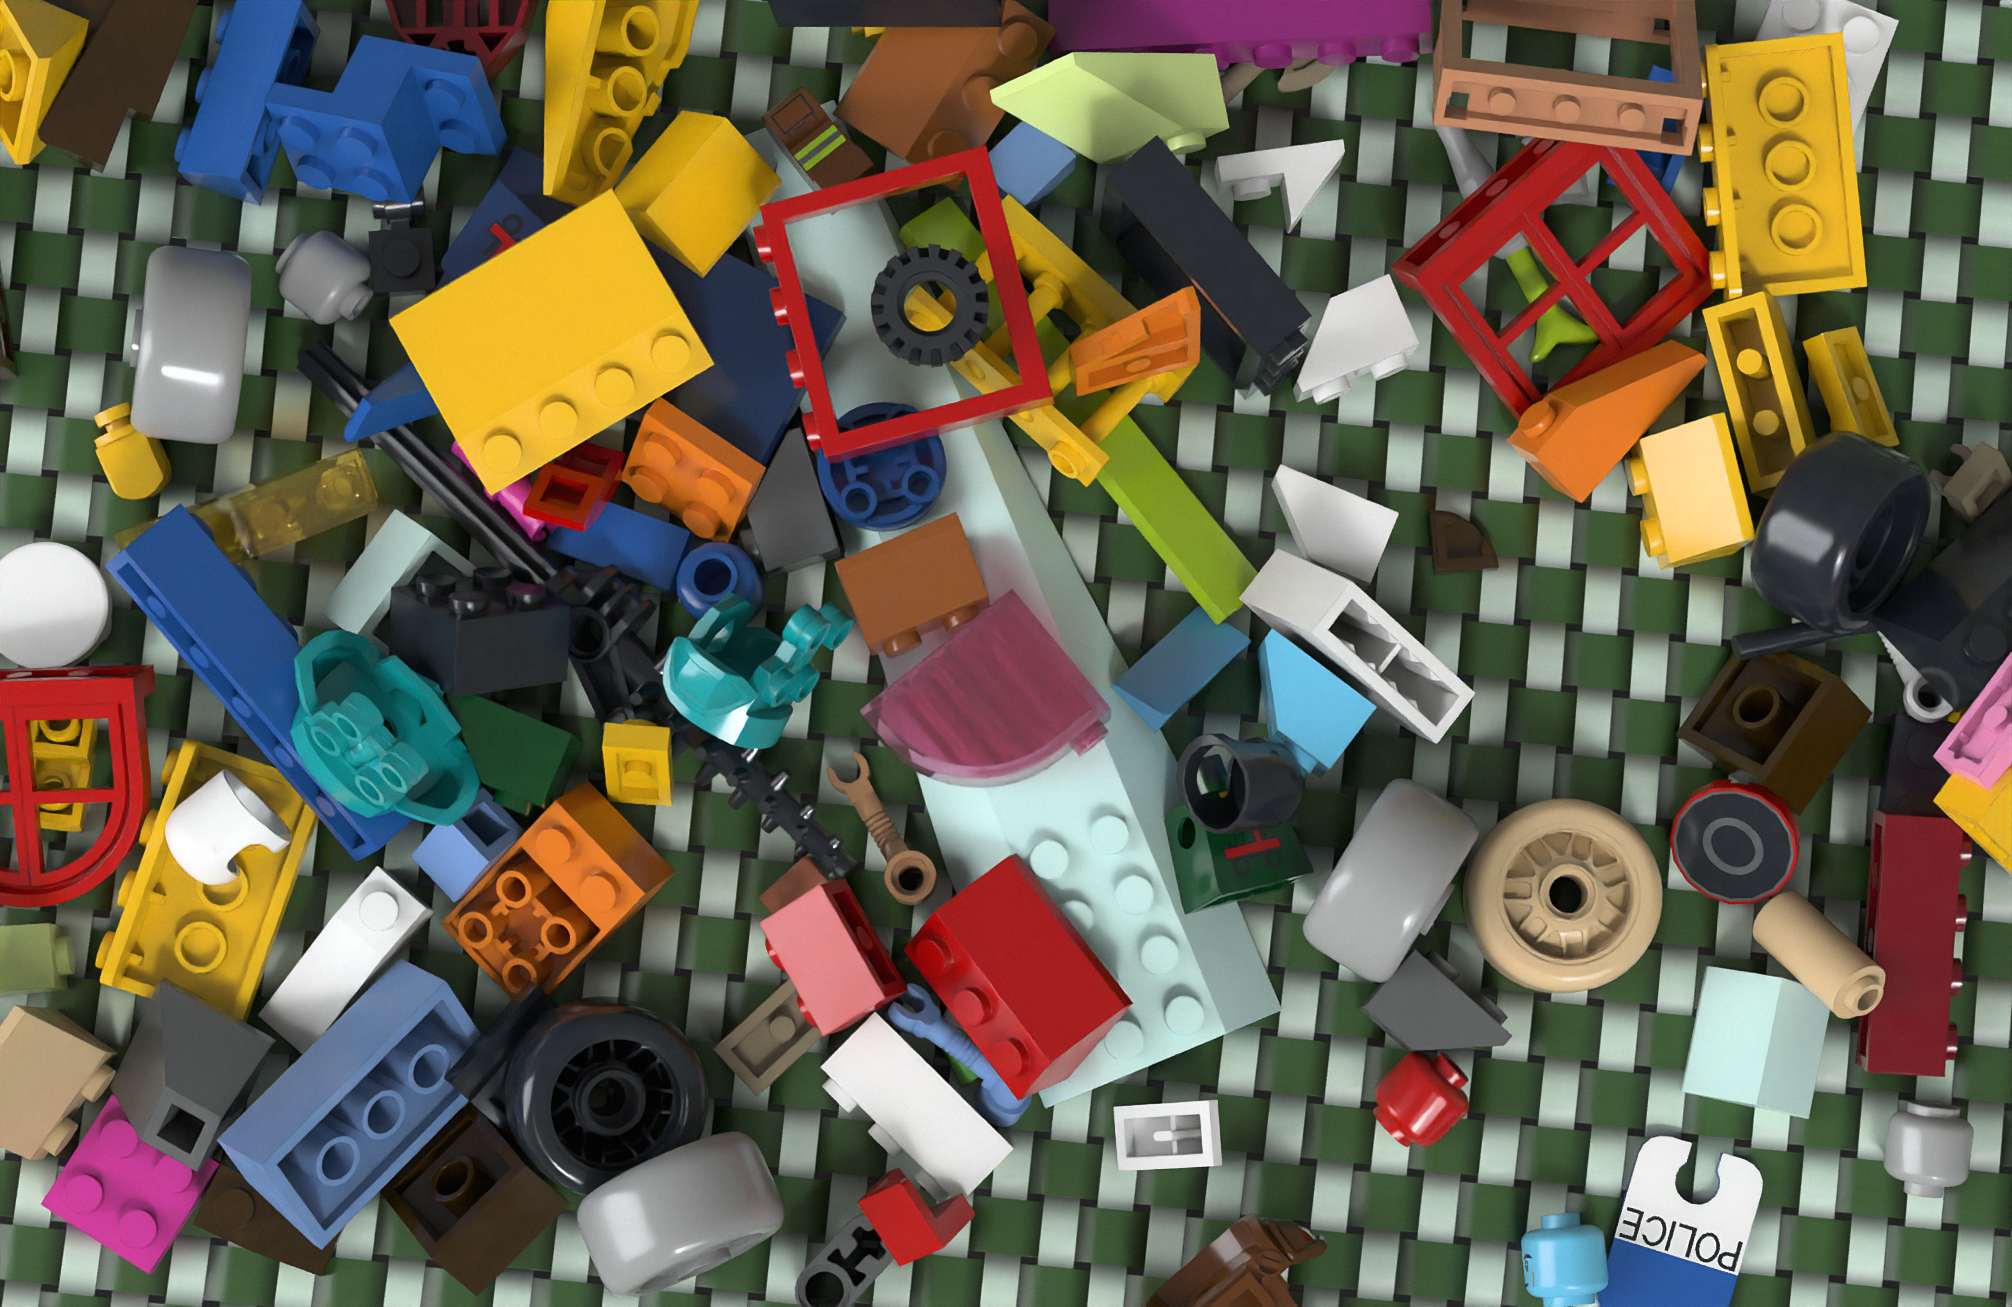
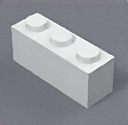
M876 1012L821 1066L830 1076L822 1087L848 1113L858 1104L876 1122L867 1132L892 1157L896 1158L904 1150L916 1161L922 1169L914 1178L939 1203L945 1201L949 1196L954 1197L961 1193L966 1198L1014 1149Z

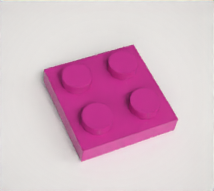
M112 1094L41 1202V1205L147 1274H152L211 1185L222 1162L212 1157L196 1172L143 1142L138 1137L115 1095Z

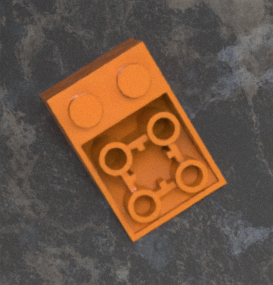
M587 780L556 799L440 924L511 999L520 992L529 980L539 986L550 997L617 933L676 872Z

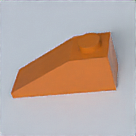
M1671 339L1548 393L1542 401L1533 404L1524 412L1519 420L1518 428L1506 441L1554 489L1582 503L1709 360L1701 352Z

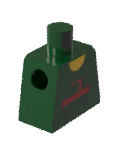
M1220 754L1203 757L1198 767L1196 782L1198 790L1208 799L1225 797L1228 792L1226 785L1227 772ZM1185 803L1166 813L1164 823L1180 900L1185 915L1278 892L1314 872L1312 864L1289 820L1279 827L1261 831L1215 834L1203 829L1193 819Z

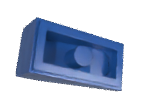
M411 360L362 398L344 429L343 437L347 441L353 442L440 412Z

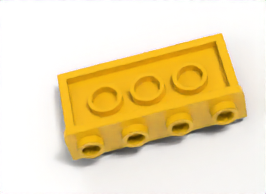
M1843 32L1726 45H1704L1700 49V67L1707 123L1698 124L1697 146L1700 163L1711 162L1713 187L1703 188V208L1706 226L1717 225L1719 251L1709 252L1712 289H1723L1724 302H1729L1761 291L1776 297L1867 287Z
M186 738L182 748L174 747L166 759L161 775V784L168 786L160 810L152 808L144 821L139 844L146 847L138 871L130 869L123 880L117 905L123 907L124 911L116 932L109 930L105 934L97 953L95 966L103 969L100 983L149 999L152 998L159 981L166 977L246 1023L318 816L277 768ZM223 769H226L252 789L285 822L292 833L293 840L278 853L272 852L261 844L247 845L233 856L240 871L239 877L230 883L215 886L194 879L178 864L167 845L165 827L171 813L185 799Z

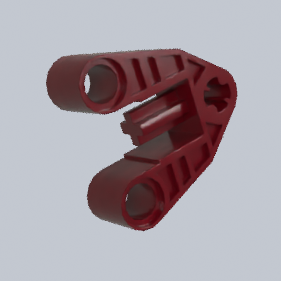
M385 0L393 27L401 42L479 57L489 86L527 42L540 1L489 0V26L480 27V0H442V27H433V0Z

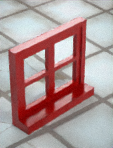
M1538 137L1531 140L1390 266L1404 286L1420 292L1518 423L1524 412L1533 404L1542 401L1548 393L1651 349L1715 291L1712 289L1710 279L1709 252L1635 149ZM1599 161L1634 211L1574 264L1539 214ZM1645 225L1679 273L1623 324L1619 325L1585 277L1640 227ZM1520 232L1555 279V282L1495 334L1459 285ZM1566 295L1601 343L1541 396L1506 347Z

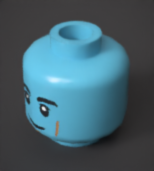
M1579 1212L1542 1215V1228L1530 1230L1521 1240L1525 1287L1532 1296L1543 1298L1544 1307H1568L1595 1303L1594 1293L1605 1289L1609 1281L1603 1231L1594 1225H1581Z

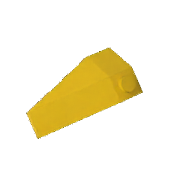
M549 0L546 10L543 195L577 208L611 187L612 189L614 188L633 153L631 143L633 136L644 116H653L661 101V98L657 95L658 90L669 70L679 68L688 52L699 0Z

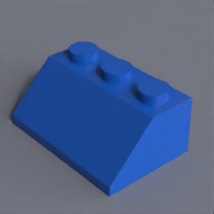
M237 0L234 9L227 7L223 11L216 31V43L221 45L214 67L206 66L201 73L195 93V101L201 105L193 127L186 125L183 128L175 150V161L180 163L178 171L189 184L261 206L282 145L264 101L274 82L302 87L321 31L303 0Z

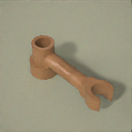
M853 751L855 760L861 768L859 778L852 783L841 782L831 766L827 768L828 778L838 792L849 797L860 818L865 822V826L868 827V831L871 832L874 842L878 843L877 847L880 848V852L887 862L884 878L892 897L905 905L921 904L927 901L936 890L938 882L936 869L926 855L918 851H909L904 840L900 838L897 828L894 827V823L891 822V818L887 816V811H884V806L869 782L871 772L866 759L860 753ZM915 872L924 876V881L920 888L913 891L902 888V881L906 875Z

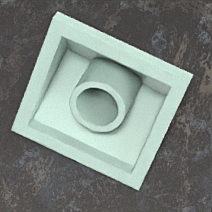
M1706 966L1681 1092L1809 1119L1830 1009L1802 983L1782 977Z

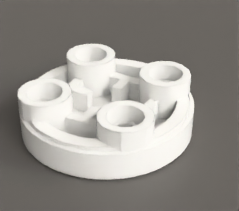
M38 542L19 547L0 560V653L6 658L26 668L71 667L86 659L96 650L101 642L107 639L113 624L111 619L112 596L104 574L87 556L63 544Z

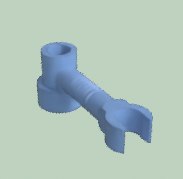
M908 983V991L900 995V999L910 1005L915 1013H911L900 1004L893 1002L885 1014L888 1023L898 1031L911 1032L918 1038H928L938 1047L944 1048L945 1052H949L950 1056H954V1059L959 1060L961 1064L964 1063L965 1067H969L970 1071L984 1080L977 1089L974 1098L976 1109L983 1119L1000 1127L1015 1124L1029 1107L1032 1095L1017 1100L979 1048L972 1042V1039L967 1038L966 1034H962L960 1030H957L955 1026L941 1017L940 1009L932 1003V999L925 989L916 984Z

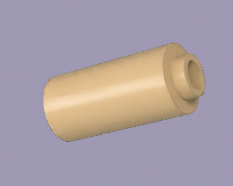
M1795 891L1781 893L1771 899L1761 909L1753 924L1752 933L1754 939L1837 1017L1849 1019L1855 1016H1862L1871 1012L1879 1004L1883 996L1885 984L1884 970L1801 894Z

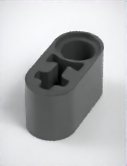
M864 1213L851 1219L799 1275L795 1285V1298L799 1307H817L810 1301L807 1295V1284L811 1276L818 1272L827 1271L839 1277L844 1287V1295L841 1302L835 1307H850L893 1261L894 1257L881 1240V1245L886 1250V1253L881 1258L869 1253L860 1261L855 1269L865 1273L866 1277L859 1284H856L852 1274L844 1265L829 1258L836 1248L840 1250L844 1259L849 1256L859 1243L857 1237L853 1234L859 1226L868 1232L874 1229Z

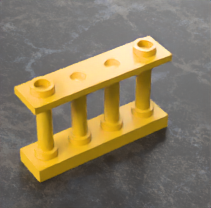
M1008 194L1001 201L1020 273L1033 283L1035 289L1027 297L1034 326L1052 308L1062 309L1080 326L1082 331L1070 344L1071 346L1086 336L1138 312L1130 302L1012 196ZM986 249L973 263L979 269V274L983 280L985 279L987 285L994 278ZM918 286L910 294L904 305V311L909 322L916 328L923 331H937L947 326L953 319L956 312V301L949 289L935 300L921 286ZM1006 320L984 343L980 340L973 349L964 354L963 358L956 362H948L983 394L1022 384L1021 377L1003 361L1013 350ZM1068 348L1046 370L1054 398L1071 381ZM1198 364L1119 385L1079 429L1052 404L1008 417L1048 452L1051 463L1059 472L1069 478H1077L1088 487L1111 458L1098 447L1104 438L1147 393H1155L1166 403L1184 384Z

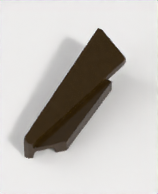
M116 0L39 128L38 138L40 141L84 166L103 173L125 116L147 125L150 124L199 0Z

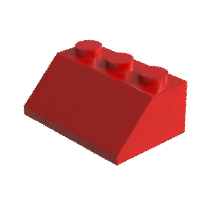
M1017 853L1006 857L935 910L904 948L906 954L1017 1100L1067 1080L1133 1004Z

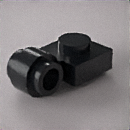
M422 183L412 205L387 199L385 201L372 200L374 220L386 219L387 225L390 226V230L368 231L374 298L433 293L437 286L432 227L411 228V224H414V217L426 216L424 184Z

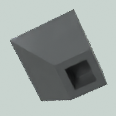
M164 977L157 985L110 1088L140 1140L197 1172L223 1149L217 1139L240 1117L276 1040Z

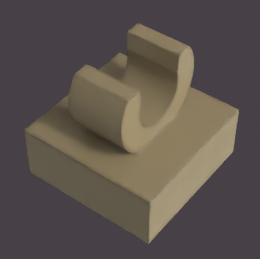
M1983 441L1973 452L1964 445H1952L1949 450L1954 460L1959 465H1962L1954 476H1945L1935 469L1929 473L1936 490L1947 498L1955 517L1969 526L1974 524L1995 505L2012 486V474L2003 454Z

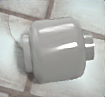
M319 231L314 235L308 232L301 233L286 248L275 268L276 272L281 275L278 285L282 297L320 325L331 324L342 316L349 321L353 320L362 312L373 295V290L366 286L371 275L370 261L331 231Z
M1909 1100L1907 1109L1897 1111L1890 1117L1884 1155V1168L1894 1178L1904 1181L1903 1192L1920 1197L1942 1198L1944 1187H1954L1967 1180L1974 1130L1968 1121L1959 1117V1107L1933 1101Z

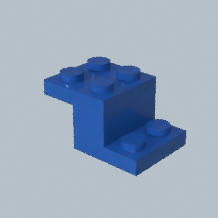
M362 35L333 93L274 82L264 101L298 181L304 182L316 189L334 188L358 193L374 201H385L387 199L412 205L440 146L448 147L462 154L474 152L498 157L507 140L503 123L479 57L368 35Z

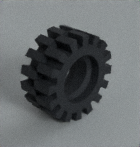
M929 244V247L918 248L917 245L907 248L904 254L898 257L895 255L887 262V266L882 272H879L875 280L870 305L876 333L881 342H884L889 348V352L897 358L901 357L909 361V364L919 367L920 364L931 365V368L941 367L944 363L950 361L956 362L960 360L966 352L977 345L987 325L990 302L985 279L981 278L979 269L972 261L968 262L962 257L961 252L953 248L949 251L940 248V245ZM921 282H939L945 285L955 298V315L951 322L940 330H920L912 325L905 315V298L908 292Z

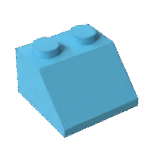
M1272 628L1257 650L1269 739L1285 745L1293 753L1301 769L1303 779L1310 772L1321 778L1334 765L1377 706Z

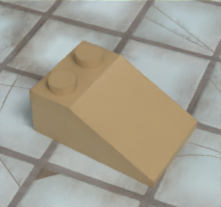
M14 1005L0 1025V1147L29 1160L44 1159L48 1152L53 1156L58 1155L77 1130L78 1124L71 1119L86 1099L92 1103L95 1102L114 1078L116 1071L110 1067V1064L118 1055V1052L56 1009Z

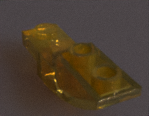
M360 447L244 485L237 491L186 507L185 509L189 513H194L202 518L212 530L216 546L231 563H239L380 509L382 505ZM165 515L120 529L113 534L120 552Z

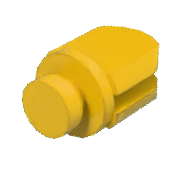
M130 403L119 404L95 415L94 419L99 429L106 428L108 432L94 440L97 446L95 452L113 491L121 498L131 500L155 497L162 492L172 479L171 464L158 438L144 436L131 425L129 419L131 415Z

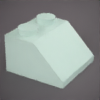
M395 509L319 612L343 630L366 637L368 643L372 642L386 657H389L391 587L416 584L417 577L426 574L448 575L455 579L473 577V570L477 569V567L430 531Z

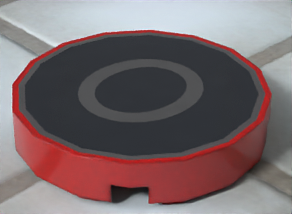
M1732 779L1715 780L1695 790L1680 807L1670 835L1673 860L1685 880L1706 897L1728 904L1757 903L1777 894L1791 878L1800 854L1799 840L1801 837L1798 821L1786 802L1765 786L1750 781L1745 785L1742 783H1731Z

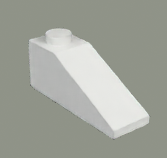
M377 866L332 917L258 1016L300 1053L304 1054L366 992L435 911L392 873Z

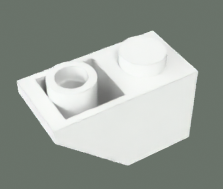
M1389 274L1330 298L1293 388L1297 402L1313 396L1316 404L1319 405L1349 392L1351 387L1348 381L1371 372L1374 380H1380L1410 365L1407 356L1415 352L1419 341Z

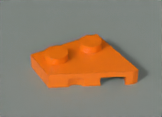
M1194 287L1183 288L1069 346V371L1077 397L1200 363L1201 307Z

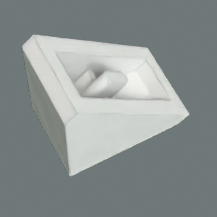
M1218 1100L1114 1107L1118 1171L1222 1165Z

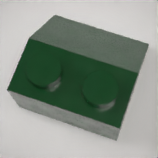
M447 694L448 702L456 721L462 728L460 731L481 782L496 791L492 802L501 805L507 810L535 820L539 809L545 811L556 799L563 795L584 745L573 734L476 694L453 697Z

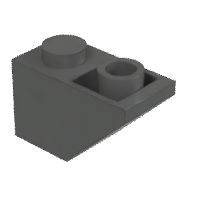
M1416 949L1409 951L1393 977L1386 982H1382L1359 1008L1360 1011L1406 1052L1504 1046L1512 1037L1501 1026L1508 1018L1506 1014L1480 992L1473 999L1467 996L1453 983L1459 976V973L1431 949L1424 957Z

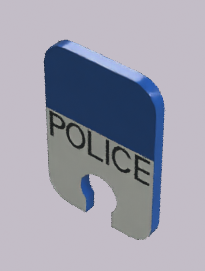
M1660 1135L1646 1140L1636 1154L1607 1254L1609 1281L1605 1289L1597 1292L1596 1301L1598 1307H1729L1762 1193V1177L1754 1164L1745 1159L1720 1153L1715 1171L1718 1178V1186L1714 1196L1705 1203L1691 1204L1683 1200L1678 1194L1675 1179L1679 1168L1687 1162L1692 1143Z

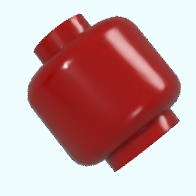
M1420 1051L1411 1052L1376 1084L1374 1095L1378 1105L1373 1109V1114L1384 1129L1403 1146L1409 1147L1413 1142L1423 1147L1432 1146L1469 1111L1468 1098L1462 1089L1469 1079L1462 1069L1444 1053L1433 1059L1431 1056Z

